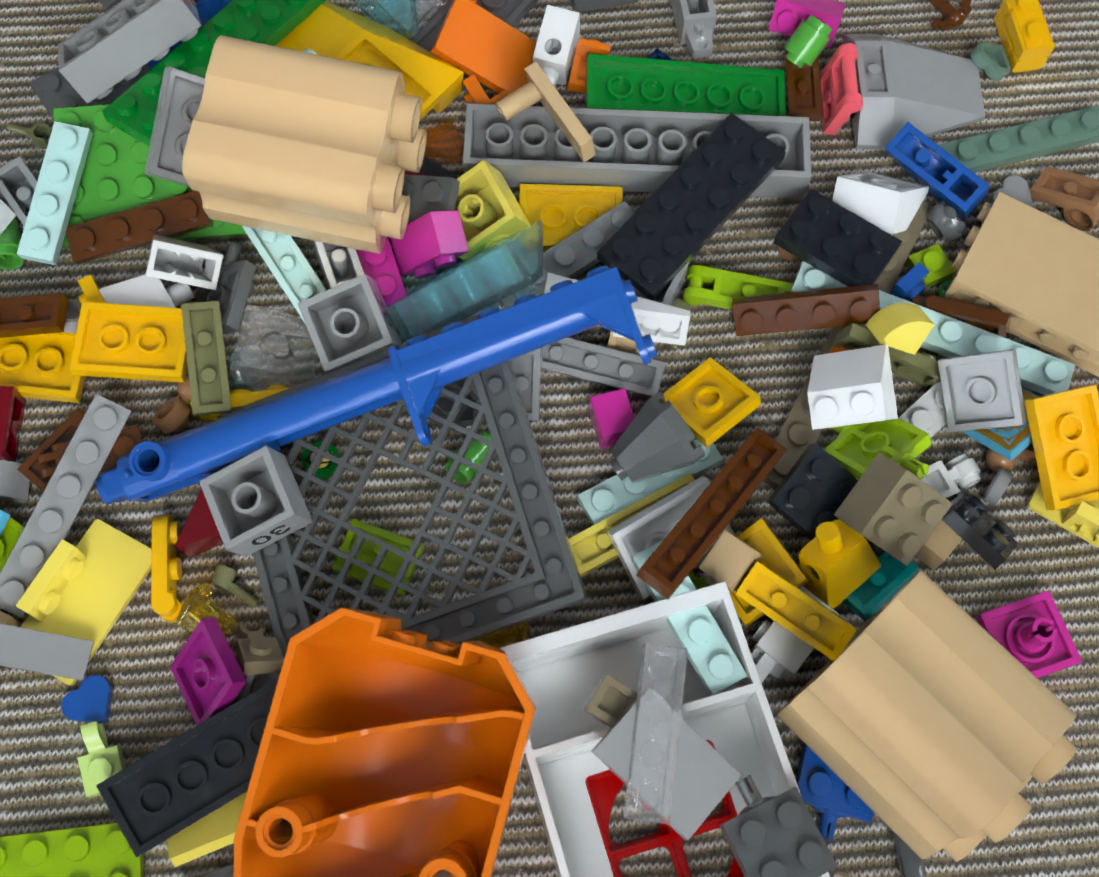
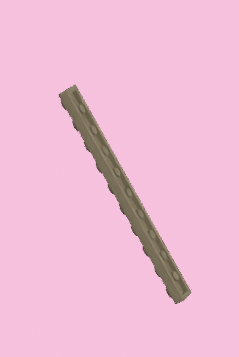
M924 200L907 230L893 234L894 237L903 242L875 283L878 284L880 291L890 294L933 204ZM847 326L832 328L819 355L829 353L833 347L836 334ZM811 372L776 439L787 450L763 480V482L775 488L782 482L809 444L817 442L823 428L812 430L807 394Z

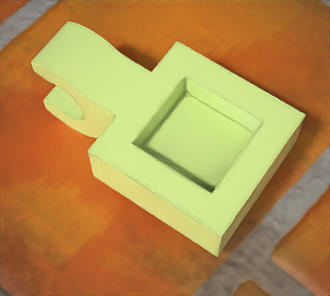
M98 721L80 726L82 738L89 754L77 759L85 795L89 798L101 795L96 787L97 784L126 768L121 746L108 747L104 724H98Z

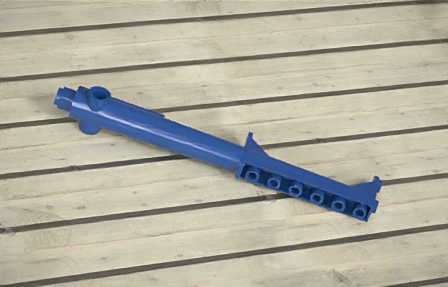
M602 266L588 272L587 278L575 283L572 280H566L551 286V292L538 297L535 294L522 296L513 302L514 306L500 311L499 308H492L483 311L477 315L478 320L465 325L463 322L449 324L441 329V334L428 338V336L423 335L412 338L406 342L407 347L390 346L388 347L390 358L182 432L162 441L141 442L130 453L119 457L116 468L103 472L101 476L97 477L96 488L99 496L106 504L120 503L125 500L146 503L197 484L206 477L264 446L281 452L280 447L403 398L417 437L425 447L433 443L427 420L444 386L597 325L635 341L644 365L652 363L651 358L658 355L651 335L642 336L631 305L638 301L631 280L623 281L617 267L609 269L608 266Z

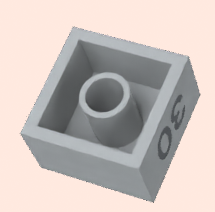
M366 274L297 303L326 373L388 350L390 346L402 344L376 280Z
M264 446L199 481L227 551L247 557L313 522L286 456L268 446Z

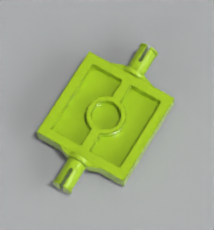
M900 418L829 428L839 433V435L824 450L858 479L861 478L879 452L910 471L919 479H923V475L926 476L928 474L929 466L915 458L932 444L929 433Z

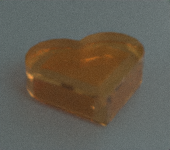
M451 120L427 131L425 155L427 157H441L449 163L458 162L463 158L464 141Z

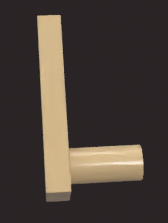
M537 62L525 68L528 83L495 103L503 119L508 121L540 101L582 161L586 162L595 156L593 139Z

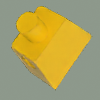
M839 519L833 522L821 523L816 528V537L804 546L799 553L800 568L810 580L803 587L833 610L881 567V563L867 540Z

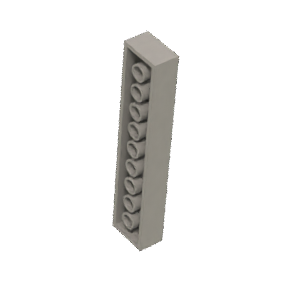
M467 104L463 173H466L482 160H485L502 173L509 187H520V183L623 187V191L655 192L729 114L570 108L593 139L595 156L583 162L544 107L530 106L508 121H505L496 105ZM734 114L786 152L784 160L751 196L804 198L811 180L809 117Z

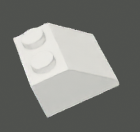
M865 171L837 176L832 201L893 235L907 230L928 194L929 186Z
M887 344L814 356L807 392L812 430L898 419Z

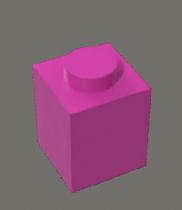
M623 388L590 397L588 412L600 450L608 447L612 449L635 418L626 390Z

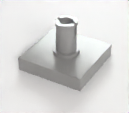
M1016 349L938 360L949 432L1017 426L1027 423Z

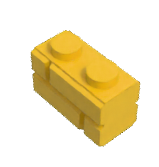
M1003 0L1000 9H998L993 19L1006 56L1009 58L1011 72L1018 73L1043 68L1048 60L1047 57L1051 55L1055 45L1039 0Z

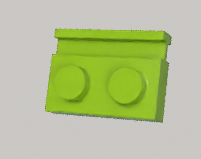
M353 519L351 522L352 526L408 553L414 541ZM348 530L340 550L350 554L359 535ZM366 539L356 559L372 566L381 546ZM422 543L415 555L418 559H420L424 550ZM388 551L379 570L395 578L405 558ZM338 556L332 566L333 572L340 573L346 561L344 558ZM411 563L402 581L403 583L409 584L417 564ZM353 564L347 577L364 583L369 571ZM376 575L371 586L388 592L392 583ZM399 587L396 595L404 598L406 590Z

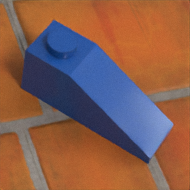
M909 122L905 124L885 147V151L919 184L929 186L928 193L939 203L944 201L945 206L953 207L956 210L957 217L963 222L987 196L990 186L987 182Z

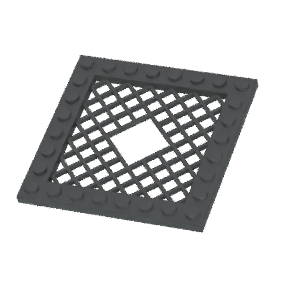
M475 315L459 322H463L465 325L478 320V317ZM439 329L426 334L428 338L441 334L442 330ZM406 343L398 345L400 348L407 347ZM385 350L217 417L218 419L227 417L390 358L389 352ZM510 360L467 377L459 395L443 388L441 394L455 400V403L447 419L431 412L429 418L443 424L435 442L426 446L431 450L422 468L406 461L415 441L420 443L415 429L413 428L410 433L396 426L401 413L407 407L404 398L395 401L398 404L388 422L374 416L375 410L361 415L363 418L354 435L339 429L341 425L339 423L327 428L328 432L320 448L305 442L307 436L293 441L294 445L287 456V461L293 472L304 477L299 486L302 497H304L311 481L325 487L326 490L317 507L305 502L307 509L314 512L311 517L313 522L307 525L305 531L299 529L293 532L301 536L296 548H294L292 536L289 534L253 553L273 634L277 638L284 658L291 637L325 618L328 613L331 614L336 611L331 607L340 589L356 596L351 609L359 610L364 600L379 608L378 614L385 615L387 612L402 620L401 631L408 629L428 635L426 641L429 642L447 640L459 644L484 637L588 599ZM473 383H475L481 405L466 399ZM462 404L479 411L470 430L453 423ZM484 417L486 418L492 440L477 434ZM370 420L385 427L376 446L361 439ZM450 428L467 435L458 454L441 447ZM392 431L408 438L399 457L383 450ZM336 433L351 440L342 459L327 453ZM473 439L490 446L481 466L464 458ZM358 444L373 451L364 470L349 463ZM301 447L316 453L307 472L293 466ZM438 452L454 459L445 479L429 472ZM496 452L504 476L488 469ZM380 455L442 484L408 553L346 523ZM324 457L339 464L329 483L314 476ZM461 463L478 471L469 490L452 483ZM346 468L361 475L352 494L336 487ZM484 475L502 482L492 502L475 494ZM449 488L465 495L456 515L440 508ZM507 488L516 513L499 505ZM333 492L349 499L339 519L324 512ZM472 499L489 507L480 527L463 519ZM496 511L513 518L504 539L487 531ZM436 513L453 520L444 540L427 532ZM321 516L336 523L327 543L311 536ZM460 524L477 532L467 552L450 544ZM519 524L528 550L511 542ZM343 528L359 535L350 554L334 547ZM483 536L501 544L491 564L474 556ZM424 537L441 545L431 565L415 557ZM366 539L381 546L372 566L356 559ZM308 541L324 548L314 567L299 560ZM508 547L525 555L515 576L498 568ZM447 549L464 557L455 577L438 569ZM388 551L405 558L395 578L379 570ZM331 552L346 560L337 579L321 572ZM471 561L488 568L479 589L461 581ZM412 562L428 570L419 590L402 582ZM530 562H532L535 573L523 577ZM353 564L369 571L360 591L344 583ZM300 567L311 573L305 585ZM495 572L512 580L509 583L487 590ZM435 574L452 582L442 602L425 594ZM376 575L392 583L383 603L366 595ZM318 577L333 584L324 604L309 596ZM458 586L475 594L450 604ZM399 587L416 595L406 615L389 607ZM422 599L439 607L414 617ZM310 604L321 609L315 622Z

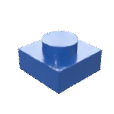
M918 263L895 284L891 295L912 302L913 298L920 296L926 289L923 282L930 271L921 263Z

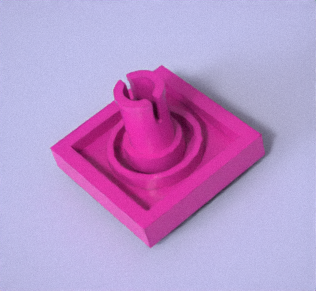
M1049 590L987 611L975 617L978 624L1037 679L1083 662Z

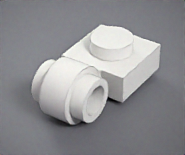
M962 454L946 464L949 470L946 469L941 460L929 465L928 474L926 476L923 475L924 478L921 479L939 494L950 500L960 493L957 485L960 486L961 490H965L981 481L979 476L981 470L973 458H968L966 454Z

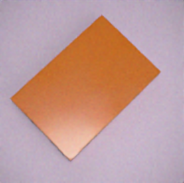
M453 0L430 52L467 75L471 76L474 74L479 82L495 92L500 93L507 89L511 94L528 83L525 68L533 64V55L537 42L471 0Z

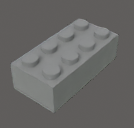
M122 0L58 44L59 72L87 104L95 98L98 100L105 98L112 92L115 84L123 79L130 80L140 73L143 65L152 59L153 61L162 59L168 54L170 47L180 40L182 42L188 41L197 34L201 22L195 1Z

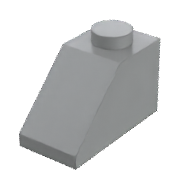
M19 156L0 168V192L25 226L38 180Z

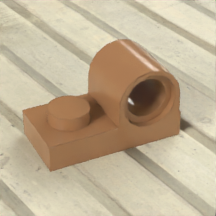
M1047 166L1030 189L1032 199L1062 207L1065 220L1069 225L1078 230L1089 231L1099 221V180Z

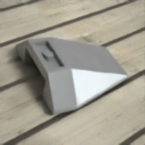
M879 34L843 35V44L851 43L857 46L858 58L855 61L858 93L863 98V108L855 112L852 120L855 149H885L907 122L927 137L984 120L985 110L978 66L974 64L972 59Z

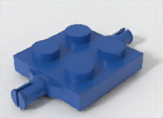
M803 743L795 779L804 803L821 813L818 829L824 840L833 841L837 818L849 817L866 823L872 822L873 811Z

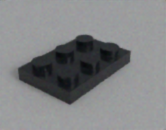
M810 189L774 240V244L848 287L875 284L903 242Z

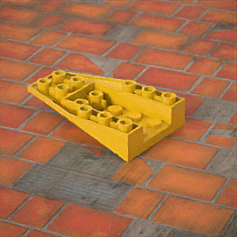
M328 1L321 4L275 45L297 51L310 49L315 51L316 55L402 72L405 82V94L421 97L420 120L432 109L440 114L462 91L463 71L389 27Z

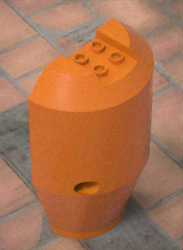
M340 608L291 637L234 837V877H492L536 711L533 699L506 652L481 641L462 642V644L447 640L429 642L426 641L428 636L426 634L408 629L401 631L400 618L351 608Z

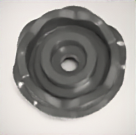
M944 201L937 205L934 203L931 206L927 222L940 239L953 241L964 235L965 223L957 219V213L953 207L945 206Z

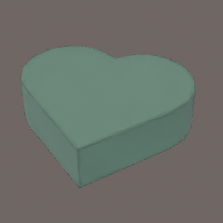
M980 42L970 51V57L974 64L984 69L987 76L992 80L1000 81L1010 73V64L1003 45Z

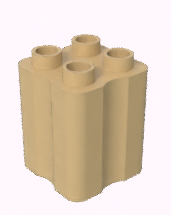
M220 35L216 39L206 71L202 99L192 121L185 145L182 162L183 176L191 190L199 191L203 209L212 220L381 254L387 237L402 240L406 232L411 200L410 196L402 195L404 170L416 173L420 171L427 140L426 129L418 128L422 106L421 97L405 94L404 77L400 71Z
M921 570L856 631L840 656L835 661L830 659L777 714L922 860L943 849L955 862H958L973 851L986 835L994 843L1003 840L1019 826L1031 810L1032 806L1019 792L1032 777L1040 784L1049 781L1067 765L1077 751V748L1063 735L1075 720L1076 714Z

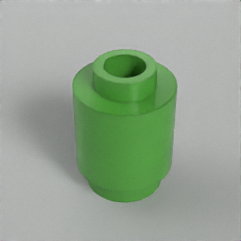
M810 14L806 21H801L784 46L789 51L785 57L800 68L805 63L811 66L830 40L828 35L833 29Z

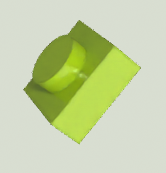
M939 244L908 256L905 262L909 270L918 263H921L930 271L923 282L926 289L952 278L956 270L951 268L952 264Z

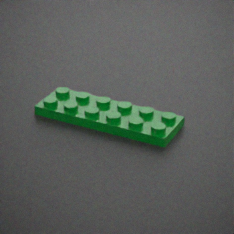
M588 53L586 58L585 108L730 114L732 112L738 115L786 116L784 70Z

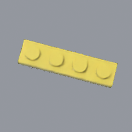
M692 474L685 475L569 538L568 540L580 577L619 557L607 531L693 482L695 479Z

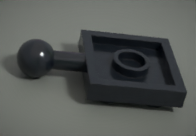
M817 443L809 444L766 502L808 539L812 540L816 537V528L821 523L838 520L834 514L858 480ZM866 539L876 557L886 552Z

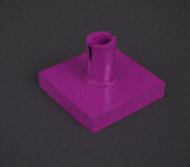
M215 617L200 620L170 666L196 725L228 708L247 682V675H243L238 659L235 658Z

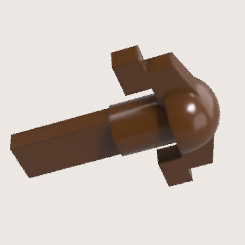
M928 0L946 18L943 22L939 18L933 21L931 27L934 30L940 28L942 31H946L953 27H959L972 10L970 6L971 0L960 1L959 5L962 8L958 9L947 0Z

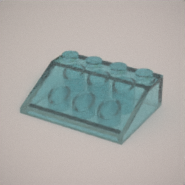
M539 220L425 280L388 306L386 309L405 343L412 338L429 334L449 324L470 318L471 315L481 310L483 312L492 308H501L504 305L502 299L512 294L515 299H518L534 291L536 288L533 283L543 275V225Z

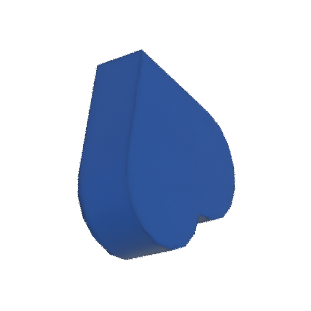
M90 676L81 683L78 690H73L66 694L61 703V710L72 721L88 723L98 721V723L108 724L113 687L102 676Z

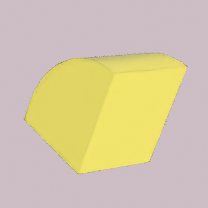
M910 303L889 305L874 314L866 323V326L880 344H887L889 347L914 355L935 325L919 306Z

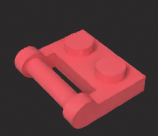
M851 43L839 46L820 73L823 134L836 135L843 124L849 120L850 115L863 108V98L858 93L855 61L858 58L857 46Z

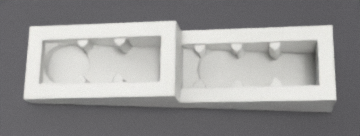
M548 273L544 294L551 292L550 287L559 282L572 280L575 283L578 280ZM637 297L638 301L631 305L642 336L650 334L653 342L685 346L691 311ZM613 332L614 337L626 338Z

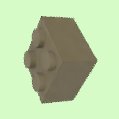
M879 452L834 516L908 566L953 503L910 471Z

